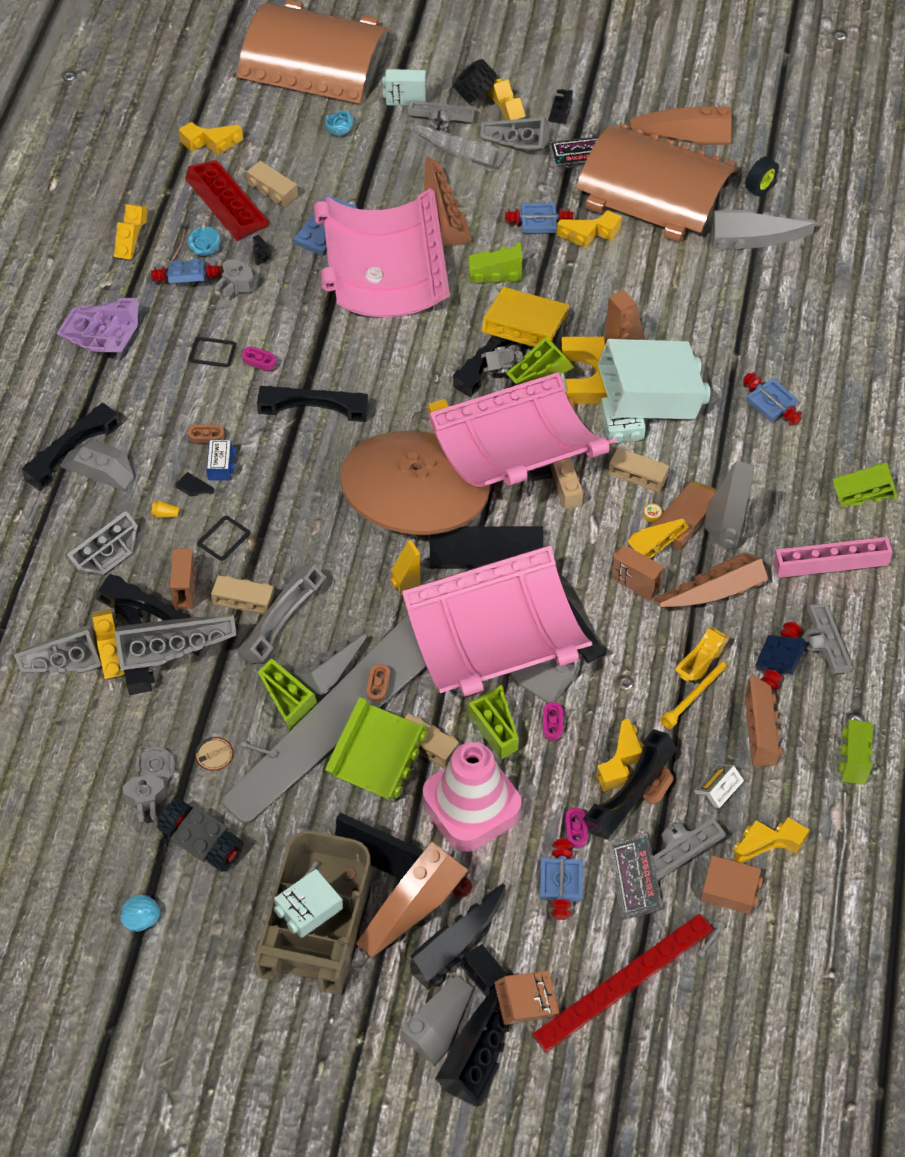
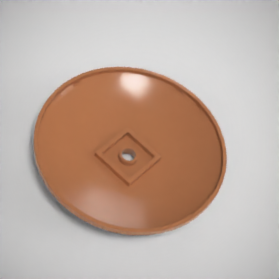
M393 431L366 439L354 447L346 456L340 474L342 492L348 503L357 513L378 526L407 534H438L466 525L483 510L488 500L490 485L475 487L463 480L446 458L436 435L422 431Z

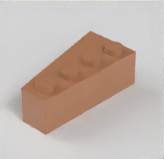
M624 289L609 296L605 344L607 339L645 340L637 304Z

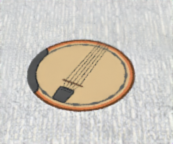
M207 738L196 748L195 758L197 763L206 770H221L231 762L233 748L223 738Z

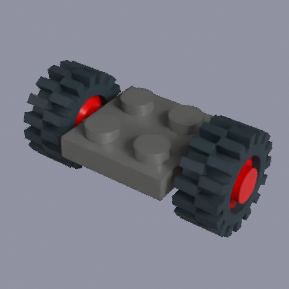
M180 798L171 800V804H167V808L163 809V814H160V819L157 821L158 830L169 836L172 842L203 863L207 860L209 864L221 872L227 871V868L229 869L231 864L235 863V859L239 857V853L242 851L243 840L228 832L229 828L197 806L192 807Z

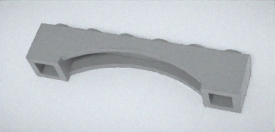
M315 564L304 565L299 568L237 650L250 664L261 663L266 659L273 649L274 639L285 621L325 580L326 576Z

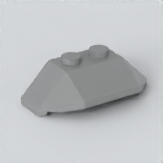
M91 440L69 451L60 464L61 468L122 491H126L134 479L126 452L96 440Z
M124 511L76 546L66 556L77 570L104 575L133 553L138 525L129 513Z

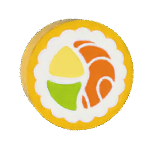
M648 504L644 507L643 517L646 521L654 523L661 517L662 509L659 505Z

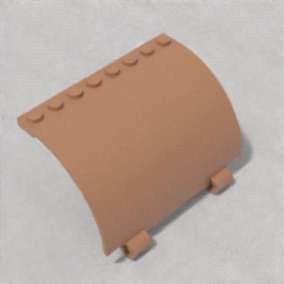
M287 0L285 6L266 2L256 11L248 28L241 51L237 77L361 104L372 55L381 36L386 31H390L391 28L380 26L379 18L363 15L361 21L304 10V3L299 1Z
M624 123L610 125L600 135L592 148L576 185V189L591 194L586 201L585 209L602 215L605 208L609 207L665 227L663 237L679 243L683 239L685 228L702 233L720 189L731 173L739 174L741 167L736 166L737 163L731 160H727V162L721 161L722 157L713 154L709 157L705 155V151L696 149V152L692 151L688 145L681 144V146L675 145V141L667 138L665 141L660 140L659 135L650 133L649 136L644 134V130L638 128L631 130L629 125Z

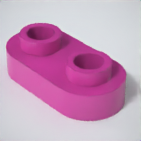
M247 347L242 352L243 361L248 365L265 371L272 370L276 366V357L273 353L256 347Z
M550 702L543 709V735L547 740L556 741L563 734V708L556 702Z
M580 808L569 809L565 818L567 840L573 844V848L584 847L588 839L587 825L583 820L586 814ZM573 819H578L579 821H578V822H573L572 820H573ZM578 837L581 840L575 841L574 838Z

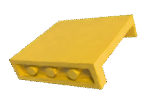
M503 287L483 318L482 332L533 347L545 337L552 342L563 320L567 321L570 305Z

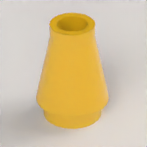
M160 500L158 502L153 501L151 516H155V518H178L179 507Z

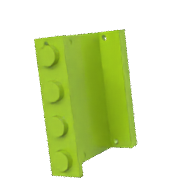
M359 697L325 771L331 776L394 802L395 798L399 797L402 792L404 779H407L411 773L410 766L413 760L416 761L419 756L421 742L424 743L427 739L428 729L424 723H421V725L370 705L366 699Z

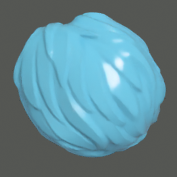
M339 110L336 114L326 116V130L335 136H342L348 133L353 125V117L347 110Z
M207 226L206 228L195 229L188 237V247L200 256L211 255L219 247L220 235L212 227Z
M147 895L133 896L123 904L120 921L131 931L139 932L146 930L158 921L160 907L155 900Z

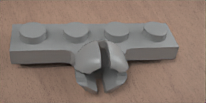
M410 101L408 115L428 117L430 119L429 123L434 129L437 130L438 126H440V130H443L451 120L473 122L475 107Z
M827 603L809 605L807 611L814 628L807 629L803 635L806 645L811 644V646H805L806 650L810 652L822 651L826 656L832 674L850 672L853 667Z
M714 818L693 831H687L681 823L676 822L671 824L674 828L673 831L667 827L662 832V840L667 847L651 857L654 877L657 881L726 837L724 830Z

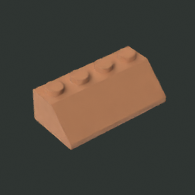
M749 676L745 693L752 766H776L778 758L782 756L781 746H778L777 743L780 733L779 728L775 726L778 719L777 711H774L773 708L776 702L775 693H772L769 684L755 676Z

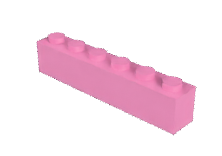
M888 537L777 549L773 565L777 578L887 566L890 563L893 552Z

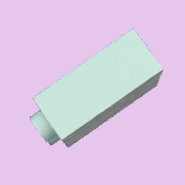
M607 339L598 362V368L614 417L696 419L702 404L709 402L710 387L708 383L702 381L700 376L701 361L698 356L693 355L689 341Z

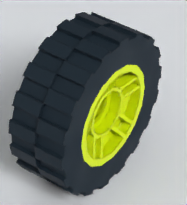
M765 156L757 160L746 177L745 188L757 196L765 194L777 178L779 172L778 163Z

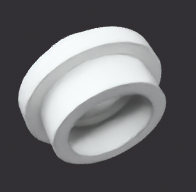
M376 267L369 268L365 273L366 279L371 283H379L383 277L381 270Z

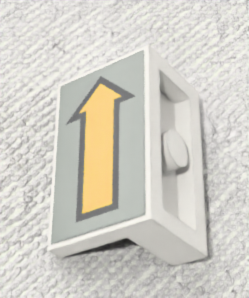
M718 764L694 792L706 795L715 808H720L744 780L735 766Z

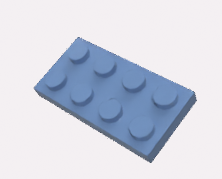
M327 195L323 200L326 202V198L330 197L342 205L357 209V206ZM313 213L295 236L293 242L295 245L324 256L327 252L325 227L315 222Z

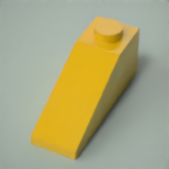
M682 518L641 529L639 532L632 534L627 542L633 550L651 559L689 527Z
M412 540L407 541L391 569V586L393 589H397L400 595L403 590L421 585L420 553Z

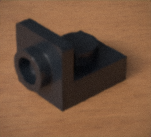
M259 234L254 236V245L252 247L255 264L258 266L271 259L270 246Z

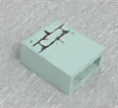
M386 69V76H383L382 85L386 86V88H383V98H386V105L409 106L410 101H426V70Z
M608 397L601 398L600 410L607 440L616 438L617 442L615 443L644 439L646 428L643 418L614 417Z
M317 869L274 898L276 914L280 918L284 917L288 922L287 926L293 934L297 933L301 938L343 909L342 898Z

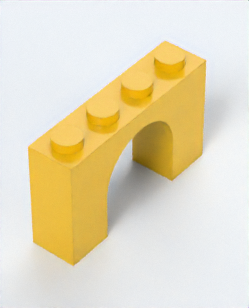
M561 337V352L570 362H584L593 366L597 371L589 378L565 379L567 393L565 394L567 398L572 397L573 404H601V398L607 397L598 368V362L605 346L604 337Z

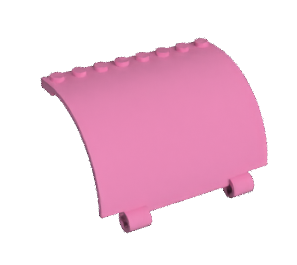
M429 188L418 195L416 200L408 204L384 210L355 209L342 205L330 197L326 198V202L320 201L314 204L315 222L325 227L329 267L322 269L320 272L322 288L325 291H336L338 305L351 312L365 316L398 317L430 308L450 296L434 190ZM376 267L381 270L383 277L379 283H371L366 279L365 273L369 268Z
M559 372L428 414L437 440L446 458L459 476L475 487H484L504 480L507 486L527 480L528 471L585 452L589 458L608 453L609 444L617 442L616 438L607 440L604 436L597 437L583 425L567 399Z
M550 545L401 591L422 657L440 693L460 687L463 697L483 691L481 681L554 658L559 667L579 661L577 650L592 645V642L582 632L569 606Z

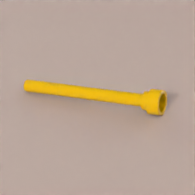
M722 661L673 711L665 712L660 717L662 725L667 729H672L677 724L678 716L727 668V664Z

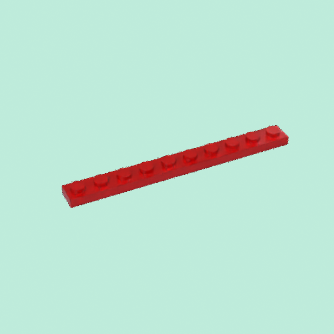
M699 913L533 1033L532 1037L544 1052L547 1053L711 934L713 928Z

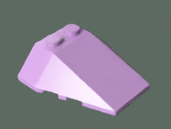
M119 298L114 303L105 301L102 302V305L95 307L91 304L72 308L56 334L90 351L122 352L138 326V300L136 298Z

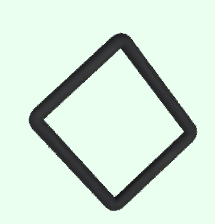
M198 336L194 340L189 361L192 363L229 367L236 348V342ZM198 340L233 345L227 364L193 359Z
M223 516L197 542V545L218 560L223 561L250 535V531L229 516ZM228 520L246 533L221 557L201 543L220 524Z

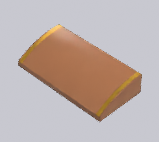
M690 481L652 526L683 518L689 528L669 544L680 551L704 523L708 502L713 498L717 489Z

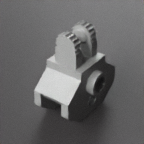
M226 260L223 263L222 278L214 285L215 291L220 292L223 290L222 295L228 297L232 293L250 292L254 289L253 275L250 267L239 260Z
M505 347L495 348L493 352L481 354V357L487 361V367L483 368L485 373L499 372V374H504L515 363L522 361V353L520 351L513 352V349L506 350Z
M153 774L132 777L122 786L125 802L136 808L139 822H144L143 811L151 810L150 817L152 820H157V805L166 798L164 780ZM142 781H145V782L147 783V784L139 785L140 782H142Z

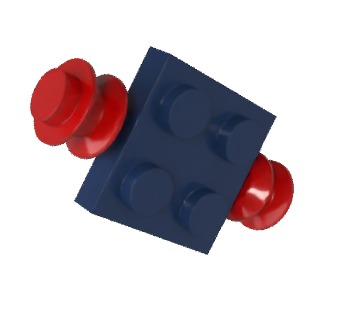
M795 622L784 623V629L780 632L781 636H767L755 664L757 670L764 671V677L760 680L769 684L771 690L779 688V682L782 681V676L779 673L794 674L805 648V640L798 636L802 633V629Z

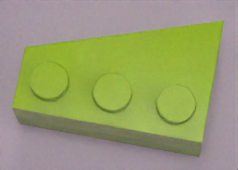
M521 242L516 243V246L510 248L500 247V250L491 253L488 250L469 255V283L521 281Z
M545 337L522 358V361L517 362L506 374L516 385H520L559 372V374H563L573 369L574 366Z
M887 462L832 479L841 507L864 504V501L867 500L881 502L882 498L892 497V500H898Z
M272 658L258 671L288 729L291 730L317 704L314 694Z
M502 685L468 703V716L501 760L518 750L519 738Z
M849 719L847 726L842 728L841 738H844L845 742L841 744L840 756H843V761L839 763L838 773L842 774V782L866 785L872 768L870 755L873 753V748H871L873 723Z

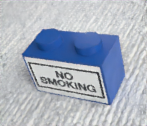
M209 440L206 468L208 480L230 481L231 473H234L232 458L236 457V449L232 447L231 440Z

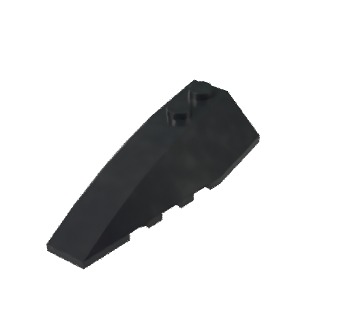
M557 570L573 615L582 632L592 642L591 646L578 649V652L589 664L604 655V650L574 588Z
M503 883L484 896L480 905L478 903L473 904L465 916L462 914L458 915L454 919L455 922L452 926L449 927L447 924L410 955V973L427 990L432 986H438L448 972L452 973L455 971L464 954L468 953L484 934L505 896L506 886Z
M506 973L504 976H511V974ZM496 987L490 991L468 1020L435 1078L447 1093L475 1107H479L498 1070L499 1063H497L499 1052H503L505 1046L502 1043L505 1032H509L511 1025H504Z

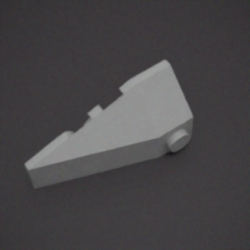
M545 117L482 122L480 138L523 150L543 149L549 142L550 125Z
M92 624L72 630L14 654L21 673L45 671L85 672L102 666L97 638Z
M366 634L350 636L333 647L334 650L319 654L318 660L310 664L306 662L290 674L313 694L323 695L327 693L366 639Z
M456 975L401 1029V1039L435 1066L450 1048L462 1014L473 992V987Z

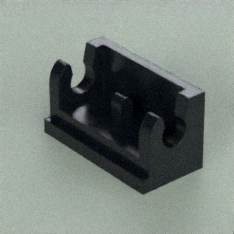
M558 89L556 93L563 94L564 96L554 97L548 122L566 125L572 105L573 90Z
M483 944L464 954L460 965L485 997L495 987L494 982L503 978L506 974Z

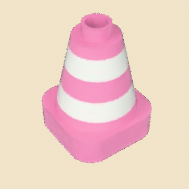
M468 742L460 745L454 751L447 767L429 777L423 786V806L425 811L448 843L459 851H473L513 828L520 819L521 797L518 791L497 765L490 749L481 743Z

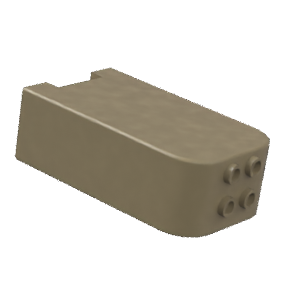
M303 831L290 839L254 959L259 978L279 982L283 972L319 980L320 991L335 995L342 994L372 881L370 854L361 842L316 831ZM318 861L320 865L317 871L342 898L343 909L301 938L297 933L293 934L287 926L288 922L284 917L280 918L276 914L274 898L298 882L312 867V864ZM352 868L355 871V877L352 880H346L343 877L345 869ZM350 870L346 871L345 876L352 877L353 872ZM353 886H359V887H360L359 889H354V890L352 891V897H351V895H350V889H351Z

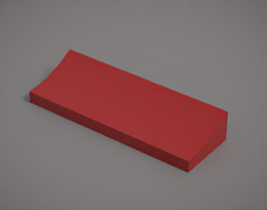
M217 160L188 166L186 181L237 242L255 231L268 227L269 221Z

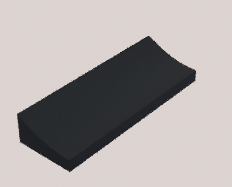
M543 526L459 527L448 532L429 534L430 569H474L542 548Z
M341 812L336 818L335 836L361 842L368 849L371 866L401 880L424 852V850Z

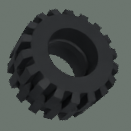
M480 59L470 64L461 72L453 88L466 102L470 103L479 99L491 88L497 78V74L484 59Z

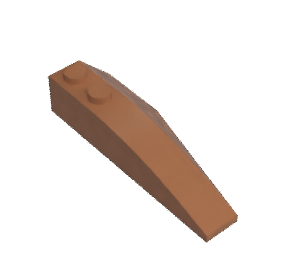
M685 107L648 113L630 118V129L635 130V128L644 130L646 135L650 136V133H653L663 139L671 137L676 138L680 142L684 140L693 141L692 144L731 145V107Z
M427 157L425 161L424 192L429 188L435 191L442 244L452 246L470 243L472 238L466 217L458 209L460 205L458 200H454L451 195L454 192L446 183L448 179L440 163Z
M747 552L709 568L708 574H698L694 577L695 581L680 584L679 590L671 589L653 599V603L660 607L687 606L719 600L734 594H742L746 589L758 587L763 584V581L768 580L762 558Z
M431 842L387 898L356 944L373 958L394 942L396 938L407 932L414 924L425 918L432 910L439 907L469 870L436 843Z

